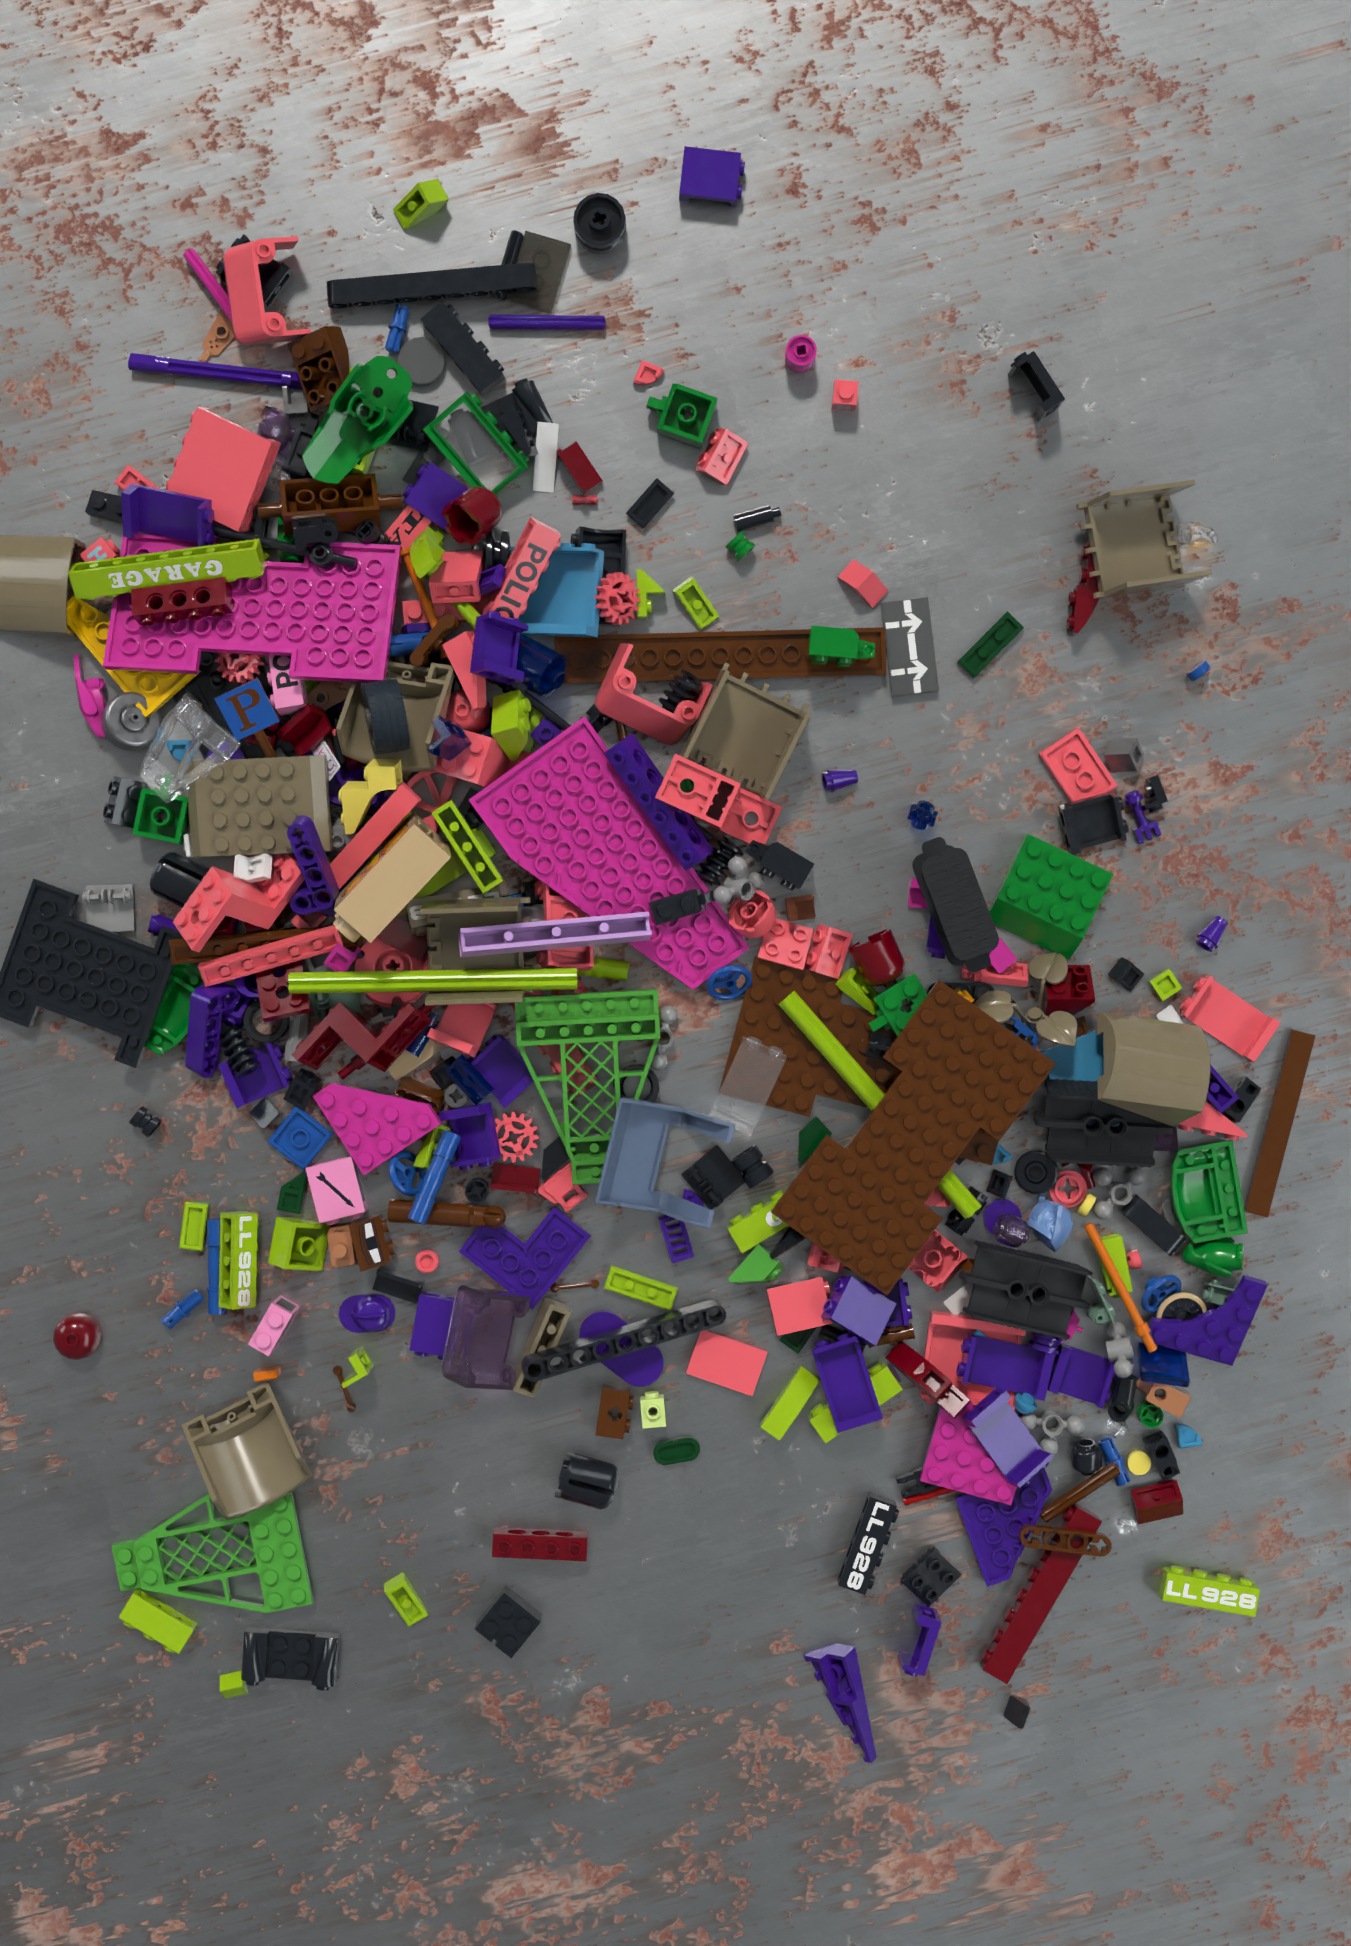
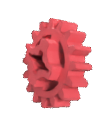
M623 572L606 574V578L600 579L602 586H596L599 595L594 596V599L599 600V603L595 607L601 608L599 616L605 617L606 623H612V625L627 624L629 619L635 618L633 611H639L636 602H640L641 599L636 597V594L640 590L634 589L636 581L630 580L629 574L624 575Z
M218 653L220 658L215 659V662L220 663L217 671L223 673V678L236 684L238 682L245 684L246 679L254 680L253 673L260 674L258 666L264 665L260 658L265 655Z
M513 1111L511 1117L503 1113L504 1120L495 1119L497 1138L499 1130L503 1125L506 1130L504 1136L498 1138L503 1161H506L508 1157H511L512 1163L516 1162L517 1157L524 1161V1154L526 1153L531 1156L533 1152L530 1148L538 1147L534 1140L540 1138V1135L534 1134L538 1126H531L530 1124L533 1119L530 1118L526 1121L524 1119L525 1113L517 1117L516 1111ZM513 1121L520 1122L525 1127L522 1129L516 1127ZM510 1131H513L514 1134L524 1133L517 1139V1143L514 1140L504 1141L511 1135ZM530 1136L529 1143L524 1149L522 1141L525 1137ZM503 1146L512 1147L514 1152L505 1150Z

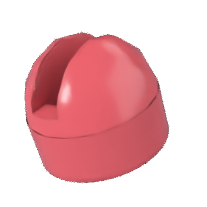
M1138 1249L1126 1254L1129 1269L1143 1268Z

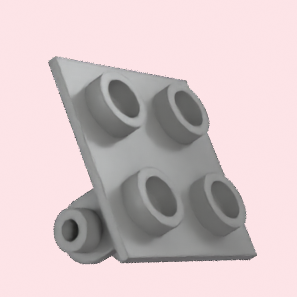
M133 884L85 886L86 892H83V902H86L87 923L111 932L135 931Z

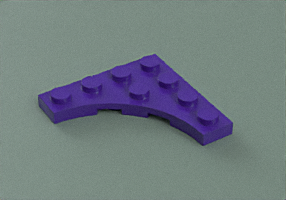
M1243 1275L1235 1290L1227 1297V1301L1216 1310L1212 1308L1205 1313L1197 1315L1198 1318L1185 1321L1151 1316L1148 1323L1151 1330L1149 1333L1157 1345L1233 1366L1268 1285L1266 1281Z

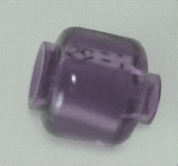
M1012 1214L998 1217L993 1225L995 1239L999 1243L1011 1248L1019 1247L1022 1243H1026L1030 1233L1027 1222Z

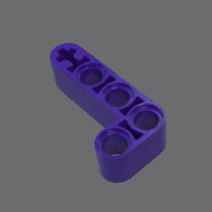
M300 815L295 818L288 828L287 836L306 885L297 890L290 904L296 913L308 914L331 907L339 894V887L314 822L308 816ZM305 848L310 849L313 854L307 853ZM313 870L319 871L322 876L316 875ZM322 892H327L330 897L324 896ZM300 897L305 898L308 903L303 902Z
M219 983L209 987H205V985L200 986L191 994L185 1066L204 1078L211 1077L217 1069L221 1016L223 1011L235 1007L238 1003L240 992L225 983Z

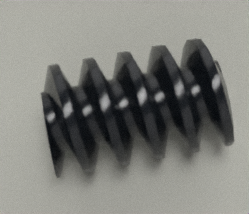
M680 669L683 676H674L678 684L669 683L673 691H664L668 698L660 697L658 699L662 704L661 708L674 713L676 706L684 700L692 701V699L698 696L697 691L703 689L701 681L684 669Z
M725 836L723 837L726 841L717 840L716 842L720 849L712 847L714 857L710 855L706 857L708 864L702 862L699 864L703 871L695 870L697 875L710 886L713 884L721 885L718 877H727L723 870H729L728 863L730 859L735 857V854L744 855L743 851Z
M237 1025L220 1031V1040H222L220 1047L225 1049L224 1055L229 1057L228 1064L233 1065L231 1071L237 1074L235 1079L253 1073L262 1065L261 1062H253L258 1054L249 1053L254 1046L245 1045L250 1040V1037H242L241 1035L246 1030L244 1028L238 1029Z

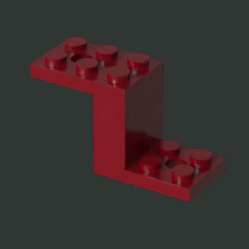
M339 1002L328 1011V1015L322 1022L313 1027L312 1033L296 1046V1050L291 1055L298 1062L317 1071L345 1041L366 1063L386 1072L428 1026L432 1019L426 1013L408 1003L397 1012L395 1019L390 1024L382 1028L379 1034L358 1012Z

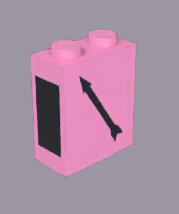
M351 1156L305 1168L319 1223L326 1222L328 1226L339 1223L342 1217L349 1216V1220L363 1217L362 1212H366L368 1207L358 1167Z
M280 1295L269 1306L248 1345L269 1356L279 1346L301 1306Z

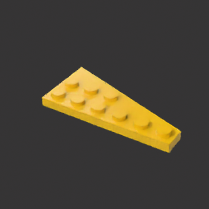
M73 595L67 601V624L103 666L110 617L83 600H76ZM105 669L124 692H137L146 698L147 710L139 702L138 704L136 703V707L141 709L142 714L146 718L161 708L198 675Z

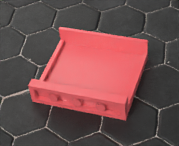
M197 407L191 415V425L188 433L183 437V447L180 455L175 459V469L172 477L167 481L166 490L212 500L213 520L237 532H248L281 443L274 439L262 437L210 412L209 408Z
M930 1311L924 1358L949 1378L952 1384L964 1395H967L975 1407L995 1388L971 1382L963 1384L958 1380L959 1376L956 1375L958 1363L963 1360L964 1353L961 1352L963 1340L967 1339L968 1333L972 1334L977 1329L988 1338L1022 1345V1337L1025 1336L1026 1330L978 1320L967 1315ZM919 1390V1395L924 1399V1402L937 1404L923 1390ZM1006 1390L1011 1396L1008 1403L1015 1411V1406L1013 1405L1015 1392Z

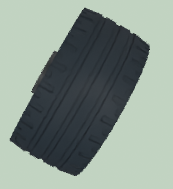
M397 679L363 684L364 714L374 754H388L409 749L410 739L406 711Z

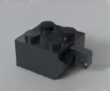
M752 840L746 849V853L759 863L760 873L770 879L776 876L782 880L780 884L791 891L794 888L800 889L814 866L813 862L779 842L767 846Z

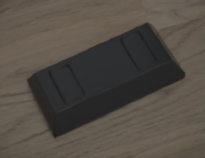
M656 478L626 514L644 529L675 493Z

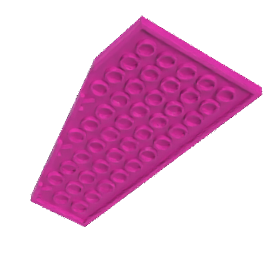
M584 716L468 801L511 860L590 917L649 912L650 930L652 931L650 940L627 943L694 990L706 981L713 972L726 966L748 950L749 946L742 936L729 924V918L715 901L705 903L706 909L701 910L699 913L659 925L654 924L648 902L691 889L701 888L702 893L709 892V890L692 867L688 870L683 868L604 753L608 748Z

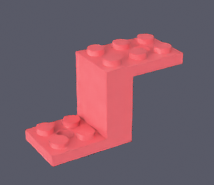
M444 724L436 768L431 771L485 788L532 753L521 751L517 760L511 761L495 739ZM448 743L450 750L447 755L443 756L441 748L444 744Z
M677 754L674 755L655 797L699 818L700 822L748 844L752 840L766 844L782 810V806L740 788L741 783ZM684 779H690L694 783L693 791L689 793L683 792L680 789V783ZM749 812H754L758 816V822L753 826L747 825L744 820L745 815Z
M293 853L274 854L272 856L271 879L254 883L234 878V874L212 866L173 920L174 925L191 950L200 952L226 915L269 930L304 881L301 869Z

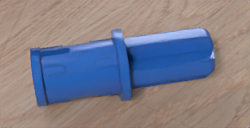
M400 304L395 305L392 323L388 325L390 331L385 349L391 353L399 352L403 334L407 332L405 326L411 309L405 305H402V308H400Z
M194 1290L181 1302H176L175 1307L161 1318L164 1325L168 1323L166 1327L171 1330L184 1317H189L190 1312L204 1300L202 1293Z

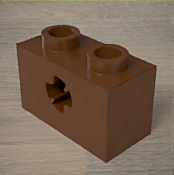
M602 1386L596 1436L624 1439V1433H629L631 1419H627V1411L633 1409L634 1396L630 1395V1388ZM613 1408H618V1417H613L612 1412L609 1410L613 1411Z

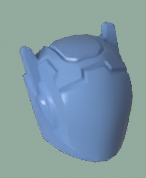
M1039 1195L1038 1203L1031 1211L1026 1225L1033 1230V1234L1053 1252H1057L1071 1234L1073 1218L1071 1212L1065 1206L1055 1201L1045 1200L1044 1195Z

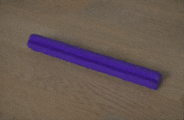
M491 314L488 318V325L491 329L604 330L606 319L605 316Z

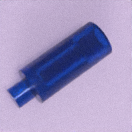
M433 1011L428 1015L432 1021L406 1049L417 1057L420 1056L430 1039L427 1037L430 1029H436L438 1026L435 1022L439 1015Z

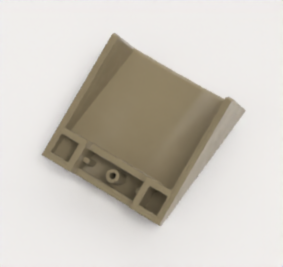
M0 535V631L76 638V634L67 629L68 573L70 571L73 549H84L85 544L75 537Z
M388 661L386 680L397 679L399 683L410 739L409 749L388 754H374L366 725L362 698V685L366 683L352 682L336 727L342 754L365 764H369L372 759H401L402 771L419 772L435 770L455 674L451 665L431 663L430 668Z
M1104 1012L1097 1014V1035L1103 1037L1104 1075L1097 1078L1098 1100L1170 1126H1175L1203 1111L1210 1081V1054L1206 1037L1200 1026Z
M268 1381L247 1391L248 1397L207 1418L202 1414L182 1424L210 1497L226 1520L251 1513L283 1498L312 1476Z

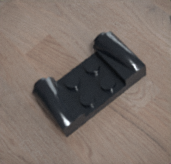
M527 378L516 382L511 394L481 407L485 413L490 411L498 420L496 426L501 432L506 430L509 433L500 417L514 406L522 408L532 437L537 436L538 422L553 423L534 381H528ZM458 409L450 414L451 418L448 419V423L469 467L504 451L472 412ZM515 440L511 443L513 446L518 445Z
M580 526L576 529L575 533L571 534L570 544H575V547H581L582 543L595 544L596 549L604 551L602 578H606V574L623 572L625 575L626 530H602ZM599 616L598 626H622L612 625V623H606L605 617Z
M247 1627L244 1632L241 1680L246 1681V1685L250 1686L260 1685V1682L266 1678L312 1681V1685L316 1686L317 1690H330V1687L335 1686L338 1680V1652L341 1633Z

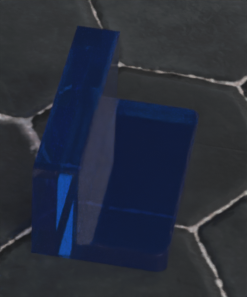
M441 716L436 717L432 721L441 738L428 747V751L431 754L451 761L472 744L459 724Z
M463 1054L444 1070L475 1105L479 1104L494 1090Z

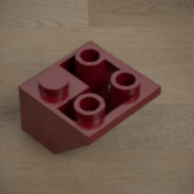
M1068 965L1067 976L1061 983L1053 985L1045 982L1043 1009L1044 1015L1048 1017L1055 1011L1068 1012L1074 1016L1095 1003L1090 965Z

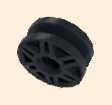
M493 530L486 534L487 569L500 564L504 567L506 566L511 556L509 530H502L500 541H496Z

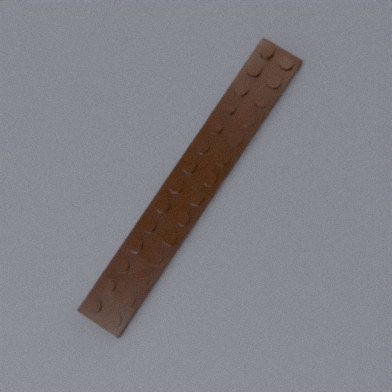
M885 627L845 628L854 629L859 635V640L875 643L873 659H859L854 664L849 665V667H837L835 662H826V665L811 664L812 660H807L810 629L598 635V637L554 636L555 683H602L620 643L633 645L624 668L634 673L636 682L676 681L675 675L683 676L680 669L692 673L699 680H716L725 662L729 664L727 670L730 672L729 675L740 679L744 672L748 673L747 679L886 676Z

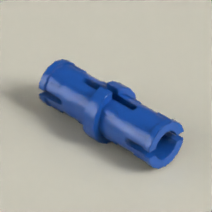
M1106 1437L1099 1441L1098 1444L1101 1446L1106 1459V1466L1111 1462H1115L1121 1473L1114 1478L1116 1485L1122 1486L1130 1482L1131 1479L1123 1464V1456L1119 1455L1113 1438Z

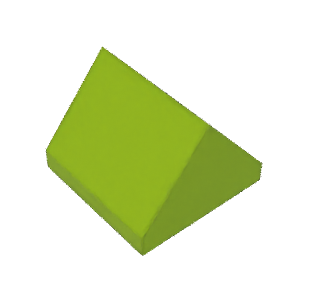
M242 1670L220 1675V1693L225 1699L248 1693L246 1681L241 1680Z

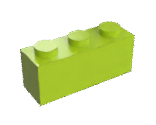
M140 1588L134 1591L119 1615V1618L123 1620L122 1622L126 1626L137 1628L143 1632L142 1634L147 1639L157 1640L163 1644L164 1649L178 1654L198 1624Z

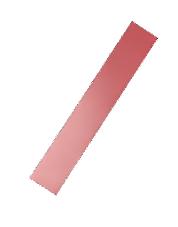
M405 783L398 787L331 862L330 866L339 891L420 802L421 798ZM322 892L324 896L330 897L327 892Z
M332 925L198 963V969L205 987H209L331 952L337 942L342 946L343 942L339 930Z

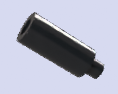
M770 505L733 515L736 530L739 532L772 523L775 517L782 515L780 507L771 509Z

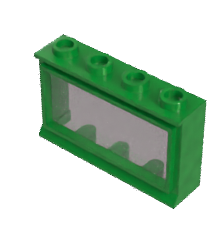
M467 391L428 424L423 431L471 488L485 487L496 495L529 467L527 463L529 458L525 456L521 449L517 451L511 444L514 440L506 430L502 432L496 426L498 420L490 411L484 412L480 407L483 403L474 392L470 395Z

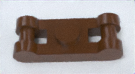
M449 614L442 616L412 652L410 662L415 666H427L430 661L429 655L433 650L437 651L442 647V644L445 642L443 638L448 632L459 628L460 620L458 617Z

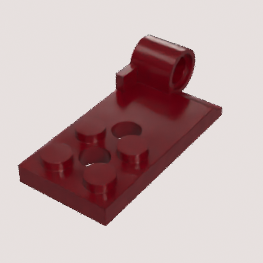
M244 922L246 933L273 931L272 926L267 930ZM294 926L280 930L297 929V927ZM302 960L255 973L264 1022L311 1012L308 993L289 994L284 999L277 997L279 991L283 989L288 990V975L290 972H304ZM277 969H285L286 973L284 976L279 978L274 976V972Z

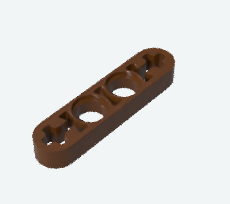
M1025 1524L1018 1532L1022 1544L1029 1548L1099 1557L1108 1555L1112 1548L1110 1539L1105 1534L1099 1532L1037 1524ZM1029 1530H1032L1034 1535L1041 1536L1040 1531H1043V1543H1040V1539L1036 1537H1031V1540L1027 1541L1024 1534H1028ZM1050 1533H1058L1060 1536L1059 1542L1055 1545L1049 1544L1047 1536ZM1081 1536L1083 1544L1078 1548L1072 1547L1070 1545L1072 1537ZM1087 1537H1090L1089 1540L1092 1543H1099L1100 1539H1102L1106 1546H1102L1101 1550H1098L1095 1545L1089 1544L1090 1549H1087Z

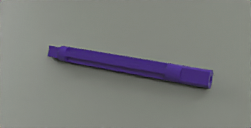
M131 353L128 360L129 370L281 387L287 385L291 389L303 390L297 372L171 359L170 357Z

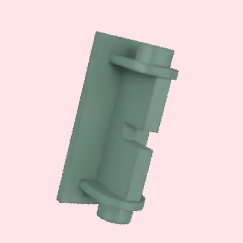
M1212 1279L1211 1283L1203 1282V1285L1208 1286V1290L1203 1291L1202 1299H1206L1208 1303L1223 1305L1225 1297H1228L1237 1285H1234V1289L1225 1287L1226 1282Z

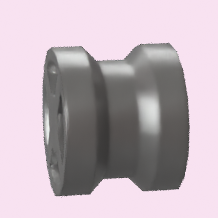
M460 1083L449 1086L444 1094L446 1103L454 1108L465 1105L469 1099L467 1087Z

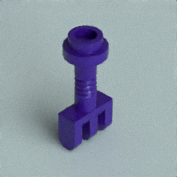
M1134 790L1125 794L1126 799L1124 802L1126 805L1131 804L1139 827L1132 829L1138 844L1144 843L1141 835L1143 833L1147 841L1153 839L1150 832L1152 829L1156 837L1161 836L1157 822L1155 820L1148 822L1142 810L1143 808L1140 800L1143 799L1142 793Z

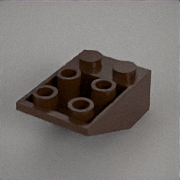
M324 326L288 343L311 412L330 405L331 399L350 374L348 348L341 327Z

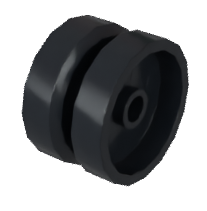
M604 193L588 195L579 202L574 211L573 219L577 241L584 249L594 254L613 252L621 245L626 233V216L622 205L616 198Z

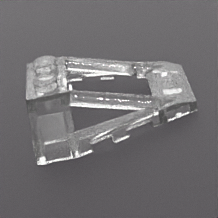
M188 690L162 720L139 772V776L166 803H169L189 789V784L199 777L203 779L209 775L208 771L216 765L220 767L227 762L241 745L227 729L218 725L201 708L202 704ZM178 720L194 738L173 776L158 760V757ZM202 743L213 753L185 776Z

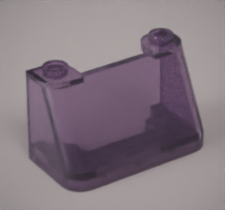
M461 1285L455 1295L441 1368L443 1376L465 1388L512 1390L516 1373L513 1366L506 1362L514 1319L515 1317L522 1318L527 1314L531 1297L524 1294Z

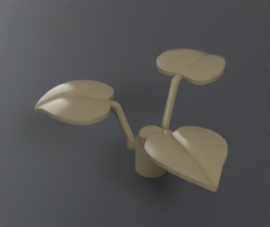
M1060 953L1041 954L1034 957L1029 963L1028 971L1033 979L1041 980L1038 1006L1037 1008L1029 1009L1026 1015L1022 1013L1016 1003H1011V995L1001 990L985 993L974 1004L999 1023H1005L1010 1020L1014 1014L1013 1009H1015L1021 1018V1022H1026V1026L1036 1035L1039 1034L1043 1039L1058 1045L1075 1047L1077 1021L1075 1017L1064 1011H1055L1048 1017L1042 1011L1045 982L1056 985L1061 983L1067 976V960Z

